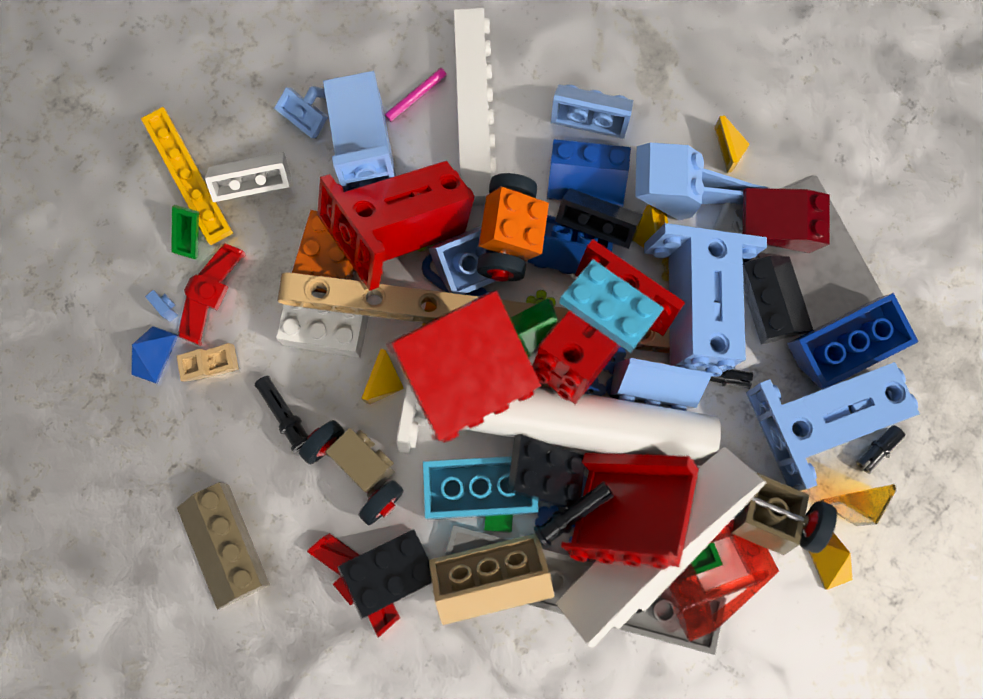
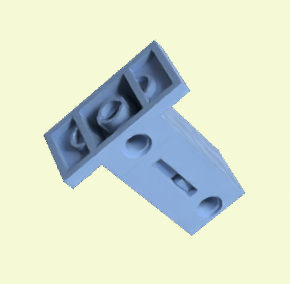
M370 71L324 80L323 84L335 156H332L333 166L344 192L395 177L396 172L375 72Z
M665 223L644 243L645 254H653L656 258L669 257V291L686 302L669 328L671 366L711 373V376H721L722 372L734 369L736 365L746 360L743 263L748 262L767 248V237Z
M895 362L783 405L780 402V391L776 385L772 384L770 379L759 383L746 392L786 485L799 491L817 486L815 480L817 478L816 471L812 464L807 463V457L920 414L917 409V400L909 392L905 384V375Z

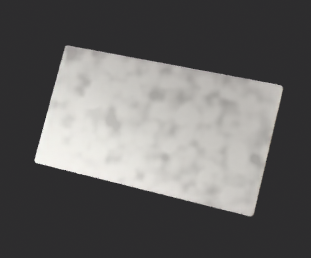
M817 176L785 188L808 189L826 193ZM831 200L830 245L811 253L767 245L766 249L757 254L759 259L767 256H790L813 330L883 296ZM743 207L735 212L743 225Z

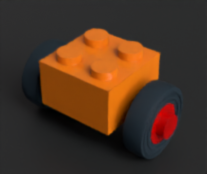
M501 173L494 175L490 180L489 194L486 196L479 247L498 253H485L478 258L477 272L486 278L500 282L520 281L525 276V261L542 254L549 203L536 199L537 184L531 178L520 174Z

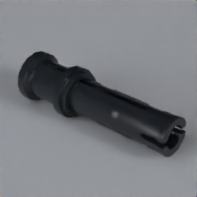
M264 376L257 380L254 386L258 389L280 424L279 431L281 434H285L291 443L292 452H299L308 438V434L301 425L302 420L297 415H293L271 381L270 376Z
M603 481L562 512L560 510L555 511L553 517L541 526L537 524L533 527L538 539L545 547L549 548L552 546V541L563 533H570L571 529H573L572 526L576 522L587 516L605 501L614 497L612 490Z

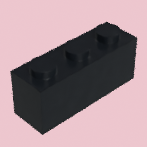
M570 188L561 200L555 222L629 249L643 214Z

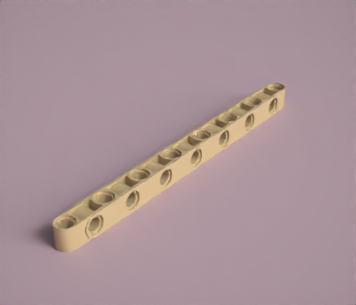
M282 273L277 301L289 306L428 323L478 298V296L380 284L379 288L369 291L364 282L297 273ZM318 288L327 291L326 295L322 298H315L312 294ZM372 295H377L382 301L378 305H371L367 302V299ZM501 300L509 318L536 305ZM425 302H431L435 305L436 309L433 312H426L422 309L421 305ZM554 306L558 321L545 338L569 311L567 308ZM649 329L645 334L646 338L644 340L641 339L634 348L635 350L670 353L669 329L664 336Z

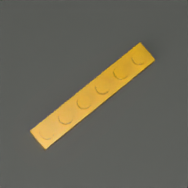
M161 107L142 117V122L189 209L199 211V227L207 242L213 245L233 234L217 202L212 201L208 186L166 109Z

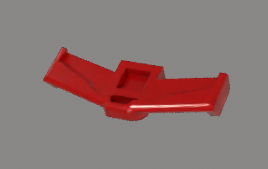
M224 243L200 273L189 279L184 289L186 300L177 337L200 347L202 346L201 340L208 308L218 311L228 290V287L222 284V281L241 258L246 256L243 250Z
M330 533L322 537L307 550L310 555L338 575H340L337 568L339 565L360 556ZM342 577L338 578L333 583L334 587L350 606L354 603ZM392 603L369 615L368 618L379 638L400 619V616Z

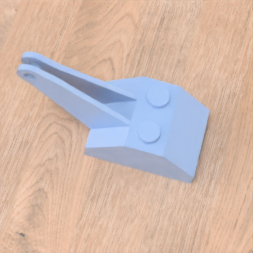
M650 142L637 146L635 197L677 220L692 218L702 204H743L744 189H768V187L748 183L704 169L702 154L689 145Z

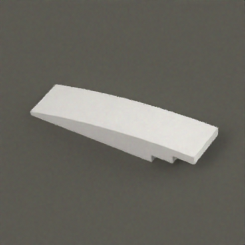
M724 447L698 468L699 471L680 568L668 567L667 570H660L647 564L632 567L623 562L613 561V564H604L596 561L555 604L586 644L594 647L613 626L620 629L639 608L645 611L766 482Z

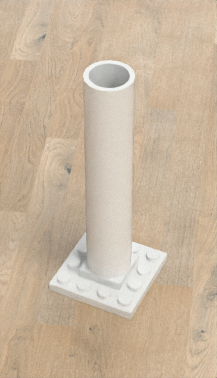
M407 382L397 445L400 453L410 454V448H416L418 425L425 426V423H428ZM543 386L533 390L534 395L524 401H518L517 399L509 403L510 408L505 412L494 415V413L484 417L485 422L471 429L468 426L463 428L465 430L513 438L516 435L522 434L549 444L608 454L689 456L698 468L718 453L721 437L720 421L717 416L583 394L575 405L571 401L562 399L553 388Z

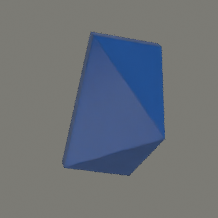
M154 326L132 344L131 375L158 384L178 338L177 334Z

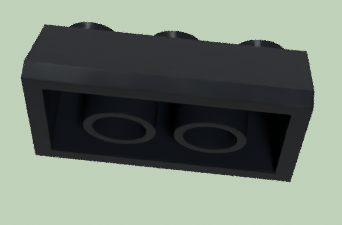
M767 256L743 263L744 292L761 345L813 330L790 256Z

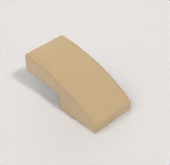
M230 343L208 350L197 349L177 356L180 380L182 382L239 370L235 347Z

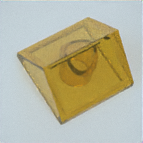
M895 484L825 498L821 499V501L834 506L837 510V515L855 526L876 525L897 489Z

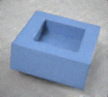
M152 290L145 296L158 313L169 322L178 316L173 310V307L176 306L175 303L166 294L161 296Z

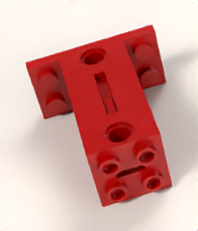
M447 161L346 192L328 174L320 177L317 216L368 290L371 291L379 288L384 261L466 232L475 195Z
M592 239L585 249L575 276L578 277L589 263L595 260L664 308L649 328L664 336L686 302ZM569 310L539 346L532 367L540 383L549 385L556 390L562 399L571 401L576 405L621 346Z

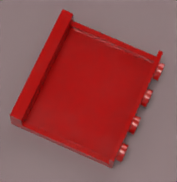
M497 291L488 292L386 343L390 354H395L433 432L431 434L432 439L442 440L444 443L458 437V431L467 426L471 429L485 422L484 417L491 413L497 415L505 412L510 408L509 403L517 399L518 401H524L534 395L533 390L541 387Z
M584 453L582 463L589 470L583 496L604 481L612 490L614 497L605 501L587 516L576 522L571 543L562 542L561 547L570 554L572 559L585 562L587 559H596L604 564H613V561H617L632 567L647 564L660 570H667L668 567L680 568L699 471L689 456Z

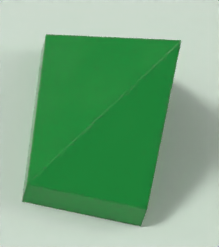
M173 205L171 253L196 259L198 258L199 211Z

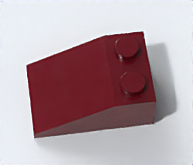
M746 188L743 190L742 234L767 237V245L811 253L830 245V194L808 189Z

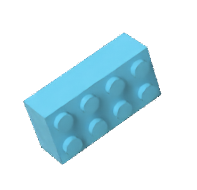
M512 456L423 462L425 519L427 520L538 513V500L507 492Z

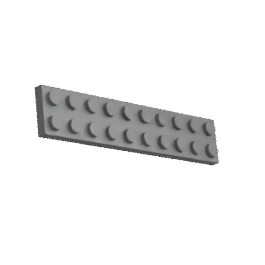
M453 525L445 556L507 541V539ZM543 549L551 577L554 597L527 605L563 614L555 603L594 562L577 561L570 556ZM670 584L645 611L639 608L620 630L715 655L727 598Z

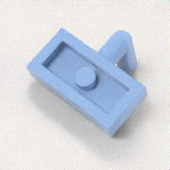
M316 86L310 87L305 97H302L292 88L286 87L274 108L311 138H317L329 118L312 105L316 97L326 99L324 88Z

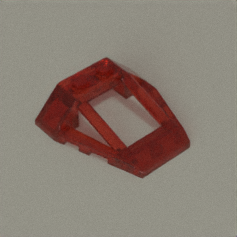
M731 520L710 543L730 537L748 573L747 576L704 591L690 563L668 586L678 606L679 612L676 616L688 642L715 632L779 572L767 548L732 534L735 520ZM745 589L712 614L709 602Z

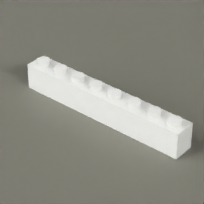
M484 8L455 9L460 178L475 195L473 206L485 205L486 196L489 194L491 172H496V157L490 156V148H495L494 133H489V125H494L493 109H488V102H493L492 86H487V79H492L491 63H486V56H491L490 41H485V34H490L489 18H484Z

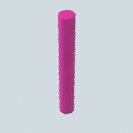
M439 68L384 115L387 120L392 122L446 77L447 74L444 69Z

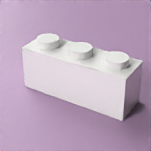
M284 152L208 167L205 176L213 202L290 187L291 179Z

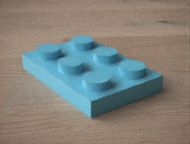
M595 260L589 263L559 301L561 305L630 353L664 309Z

